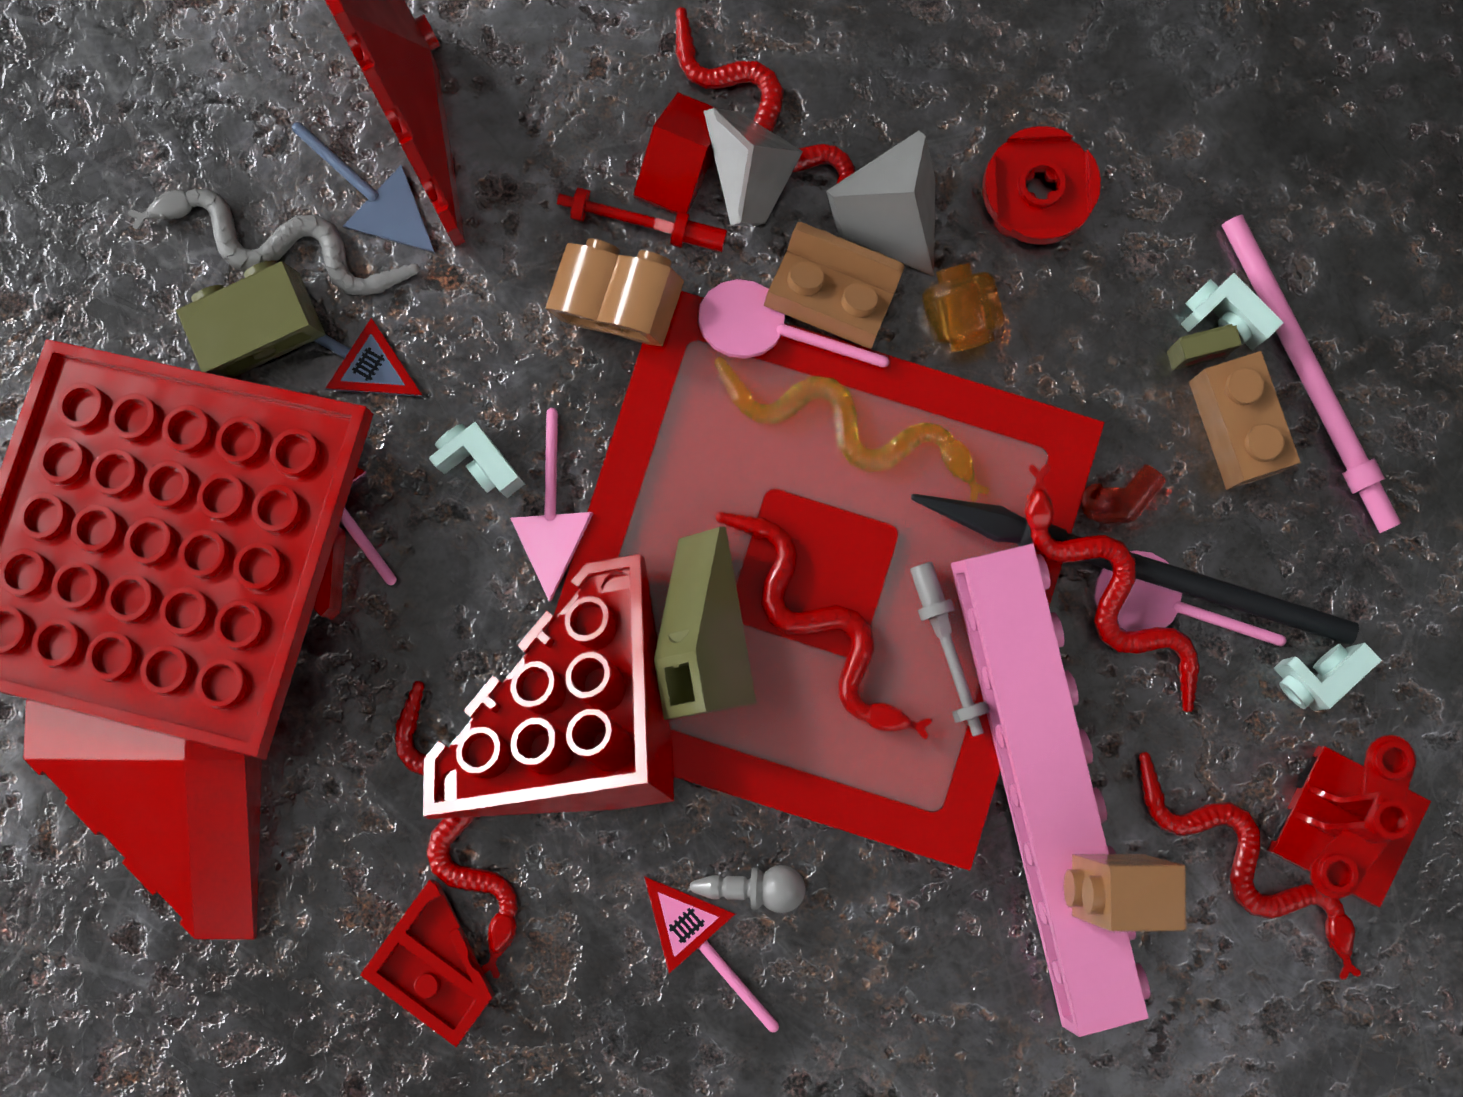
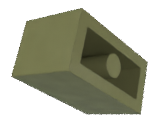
M264 261L248 268L243 273L244 279L226 287L223 285H213L201 289L192 295V303L176 309L201 372L233 378L326 335L299 272L283 261L278 263L276 261Z

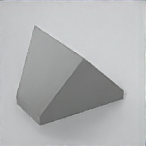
M718 108L704 111L730 225L755 227L765 224L803 151L738 111Z
M917 131L828 189L826 193L837 232L841 237L934 277L936 179L926 135Z

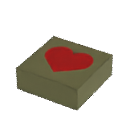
M1229 324L1182 336L1169 347L1170 349L1167 351L1173 371L1227 357L1239 348L1242 343L1237 325Z

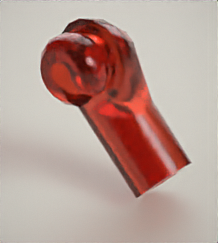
M1144 464L1126 487H1103L1102 483L1088 486L1082 494V509L1089 519L1100 524L1134 522L1166 484L1167 480L1156 469Z

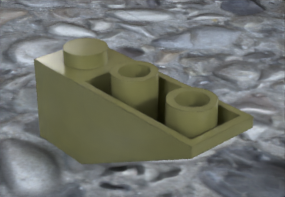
M717 527L679 538L654 657L664 720L757 704L726 527Z

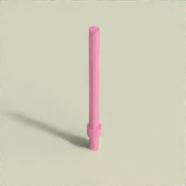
M1243 214L1231 218L1221 226L1257 296L1284 322L1276 330V333L1347 469L1342 475L1352 494L1359 493L1379 533L1401 524L1380 482L1385 477L1376 459H1368Z

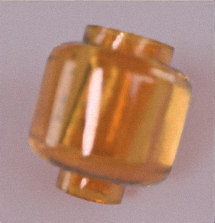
M970 262L936 271L938 283L929 286L922 294V302L933 340L938 344H949L951 352L963 351L995 341L994 331L1002 327L1005 316L993 275L985 271L972 273Z

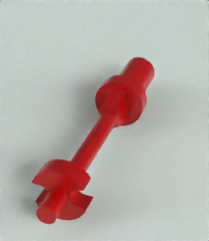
M577 187L574 197L561 193L558 195L557 205L571 208L570 219L584 221L588 212L672 234L671 246L682 248L684 243L723 252L728 230L690 221V214L678 212L675 222L589 201L591 190Z

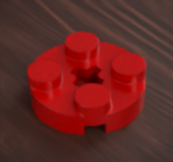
M1029 127L1017 131L1010 136L1003 145L998 147L985 169L982 183V193L986 209L993 218L994 225L999 233L1006 237H1014L1021 242L1044 245L1062 241L1078 232L1097 204L1100 195V172L1097 162L1090 151L1087 149L1085 152L1078 143L1071 140L1073 137L1071 134L1055 127ZM1037 172L1044 173L1046 182L1056 184V191L1049 192L1046 199L1036 198L1035 193L1027 190L1026 184L1033 181Z

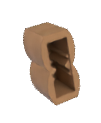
M593 238L587 239L585 245L567 243L545 309L560 321L597 332L611 333L645 344L663 346L684 284V280L671 268L672 261L660 254L640 250L637 257L619 255L620 249L616 246Z

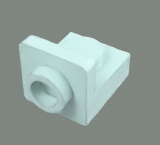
M1233 273L1220 286L1210 279L1185 303L1193 312L1180 325L1189 332L1206 315L1213 311L1220 318L1218 320L1219 327L1229 324L1237 325L1242 345L1245 343L1253 350L1267 340L1284 322Z
M476 422L467 428L463 424L451 428L437 440L435 446L438 451L429 457L433 465L443 474H446L471 455L474 459L465 466L487 493L496 487L508 498L525 485L521 477Z
M1366 643L1348 646L1346 649L1341 644H1338L1314 664L1313 668L1319 673L1317 676L1297 657L1283 659L1274 669L1283 678L1279 683L1280 688L1291 701L1302 709H1306L1309 706L1313 711L1330 709L1382 660Z

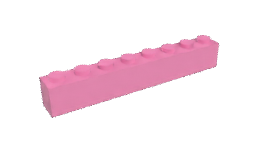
M1034 543L951 563L952 572L983 700L986 701L989 709L987 717L1062 1027L1078 1037H1083L1149 1019L1144 1000L1150 998V986L1143 967L1139 963L1135 964L1130 943L1131 940L1136 938V931H1108L1073 917L1072 907H1068L1065 901L1064 877L1066 871L1072 869V854H1116L1112 846H1107L1101 823L1107 821V809L1100 790L1092 786L1087 766L1093 762L1092 747L1086 732L1083 729H1078L1073 708L1079 702L1077 685L1071 672L1068 670L1064 671L1059 648L1064 646L1062 624L1055 612L1050 613L1045 590L1050 587V574L1047 563L1041 554L1036 555Z

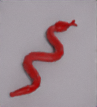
M684 7L677 8L675 51L679 66L688 80L705 89H722L748 82L757 85L761 91V101L753 121L773 133L782 109L784 93L776 73L758 61H736L713 69L702 67L695 58L696 47L693 44L694 39L691 35L692 31L689 26L687 10ZM827 144L798 148L803 152L792 171L797 172L822 164H829L838 171L839 178L836 184L856 172L855 166L847 153L837 146Z
M1045 464L1038 470L1035 465H1030L1028 469L1035 477L1036 484L1033 486L1030 494L1026 496L1025 518L1030 526L1031 539L1036 550L1046 559L1060 563L1095 558L1109 561L1113 568V575L1099 600L1094 619L1100 640L1114 651L1120 653L1140 654L1160 648L1174 650L1180 658L1179 679L1182 693L1181 700L1183 702L1182 709L1184 712H1192L1194 710L1200 665L1198 653L1191 639L1175 628L1155 627L1139 631H1126L1120 627L1118 622L1119 611L1136 580L1134 556L1124 542L1106 535L1086 536L1063 542L1053 539L1049 533V527L1053 522L1054 509L1050 495L1043 485V478L1050 471L1051 467Z
M718 512L715 517L718 523L734 527L736 530L743 531L756 538H766L775 547L776 557L764 580L761 605L771 624L786 634L810 635L827 630L840 629L845 631L851 638V648L838 680L839 699L845 710L856 719L867 722L868 725L876 730L897 732L912 728L918 732L922 739H927L928 733L924 727L932 723L930 718L919 722L911 721L903 713L902 709H898L893 705L887 703L868 704L861 699L859 686L870 665L875 646L872 628L858 611L834 605L805 612H794L786 606L784 600L785 591L793 576L797 559V552L791 535L778 524L770 522L766 518Z
M415 681L412 685V690L408 694V699L404 703V708L401 710L400 717L396 722L394 740L397 756L406 768L411 772L424 776V758L427 754L420 753L415 748L412 737L417 728V720L423 697L422 692L425 685L422 681ZM475 817L443 818L431 831L426 850L431 872L448 887L464 891L490 893L498 900L499 911L491 919L487 934L490 959L488 963L482 966L484 973L490 970L492 976L498 978L500 972L496 965L497 959L511 946L517 931V920L515 918L518 909L517 894L511 883L498 873L460 866L452 861L450 856L451 844L473 822Z
M1148 752L1141 753L1139 761L1141 763L1140 771L1142 772L1141 780L1143 782L1144 803L1147 805L1151 818L1154 819L1162 830L1177 836L1195 835L1222 825L1233 828L1238 839L1230 874V882L1235 900L1250 915L1267 919L1286 916L1310 905L1322 907L1328 916L1325 921V935L1329 942V947L1333 948L1337 955L1342 958L1344 964L1339 978L1346 980L1349 973L1356 977L1361 976V971L1352 965L1350 959L1354 945L1355 927L1349 916L1345 914L1341 901L1322 896L1315 890L1312 884L1299 885L1273 895L1261 894L1256 890L1253 882L1260 854V829L1249 811L1231 802L1207 804L1183 815L1172 813L1164 803L1165 796L1161 790V784L1158 781L1154 764L1151 761V755Z

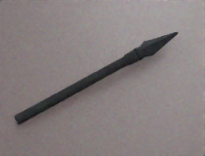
M912 494L911 500L995 542L1018 543L1019 547L1033 544L1030 526L1026 519L1003 506ZM1051 524L1049 527V533L1056 541L1063 542L1082 538L1067 533L1066 529ZM1132 553L1135 558L1136 579L1348 645H1352L1357 638L1359 624ZM1102 558L1081 561L1113 571L1109 561Z

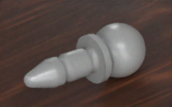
M786 865L774 866L765 873L759 867H752L750 879L745 876H726L722 878L720 875H711L694 880L689 886L690 891L710 899L724 897L726 900H745L750 898L751 910H758L764 905L767 909L776 913H789L795 910L802 903L806 891L805 882L801 874L794 868Z

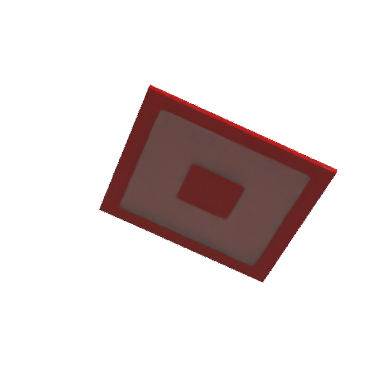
M681 291L663 346L645 343L641 345L587 511L592 512L593 515L572 557L554 617H557L579 590L571 580L586 563L641 554L645 558L658 642L679 538L717 527H726L757 704L668 719L672 740L673 777L970 871L999 777L1000 767L987 713L979 716L984 733L977 736H972L967 720L955 723L952 711L963 707L940 639L937 638L929 619L925 621L920 620L917 610L923 607L910 569L924 563L933 562L945 600H952L955 610L948 613L952 630L951 637L973 702L976 704L984 700L951 563L1019 546L1018 543L995 542L911 500L912 494L1000 505L1025 518L1026 496L1030 494L1033 486L1036 484L1035 477L1028 467L1035 465L1040 470L1045 464H1048L1051 469L1043 478V485L1046 487L1053 504L1054 518L1052 525L1066 529L1067 533L1071 534L1105 422L787 323L784 324L886 356L889 359V364L886 367L876 366L781 336L776 345L763 355L747 359L728 357L713 349L702 336L698 317L700 304L704 297ZM718 512L766 518L770 522L778 524L791 535L797 552V559L793 576L785 591L784 600L786 606L794 612H805L834 605L858 611L872 628L875 646L870 665L859 686L861 699L868 704L887 703L893 705L898 709H902L903 713L911 721L919 722L930 718L932 723L924 727L928 733L927 739H922L918 732L912 728L897 732L876 730L868 725L867 722L856 719L845 710L839 699L838 680L851 648V638L845 631L840 629L827 630L810 635L786 634L771 624L761 605L764 580L776 557L775 547L766 538H756L743 531H738L734 527L718 523L715 519ZM1044 557L1050 574V587L1045 590L1050 607L1062 563L1048 560Z

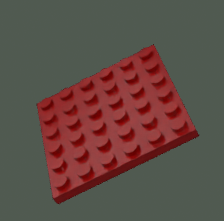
M46 339L0 468V693L266 760L374 414L366 406Z

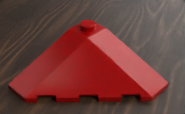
M325 0L454 247L465 243L440 74L431 50L439 47L440 44L427 18L423 14L414 19L405 0Z
M641 554L586 563L571 580L579 588L577 593L556 618L546 611L518 644V647L526 654L504 681L501 682L498 678L492 676L465 708L464 712L472 718L471 721L449 747L438 741L424 758L423 816L425 818L442 819L619 810L674 802L672 740L669 720H664L654 664L657 638L645 558Z
M26 700L23 759L38 775L46 774L68 797L65 803L95 835L102 833L125 857L122 861L123 865L152 895L159 893L182 917L179 924L194 939H257L262 759Z

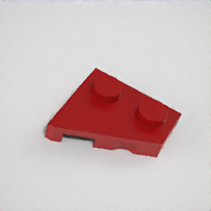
M430 879L360 974L361 977L455 1047L461 1043L495 996L441 885L434 879Z

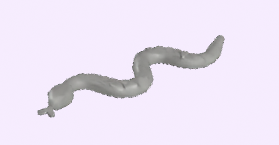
M192 189L186 192L182 190L168 191L159 197H155L154 202L148 207L147 211L142 213L132 209L128 211L130 217L136 218L133 228L138 230L144 220L148 218L179 219L188 215L192 207L205 208L211 217L218 253L233 268L243 271L264 261L277 262L298 239L304 236L313 237L320 243L325 269L332 283L349 295L367 296L379 294L385 289H389L420 272L419 266L413 263L409 266L391 269L390 271L374 273L368 278L355 277L349 272L344 242L335 225L317 214L295 215L279 226L258 249L249 250L243 248L238 242L229 205L221 195L209 189Z

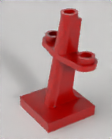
M1385 735L1377 738L1369 745L1366 751L1365 763L1362 766L1326 746H1317L1313 757L1317 759L1303 788L1296 789L1287 808L1291 812L1277 841L1271 840L1266 851L1310 873L1313 887L1322 896L1330 899H1341L1352 895L1372 906L1380 908L1431 803L1430 800L1409 790L1416 766L1415 752L1411 745L1403 738L1395 735Z

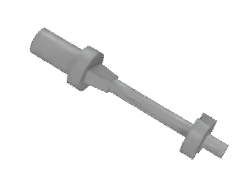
M933 562L915 566L910 571L923 607L917 610L920 620L925 621L929 619L937 638L940 639L963 707L952 711L955 723L967 720L972 736L983 734L984 731L979 716L989 713L986 701L974 704L951 637L952 630L948 613L955 610L952 600H945Z

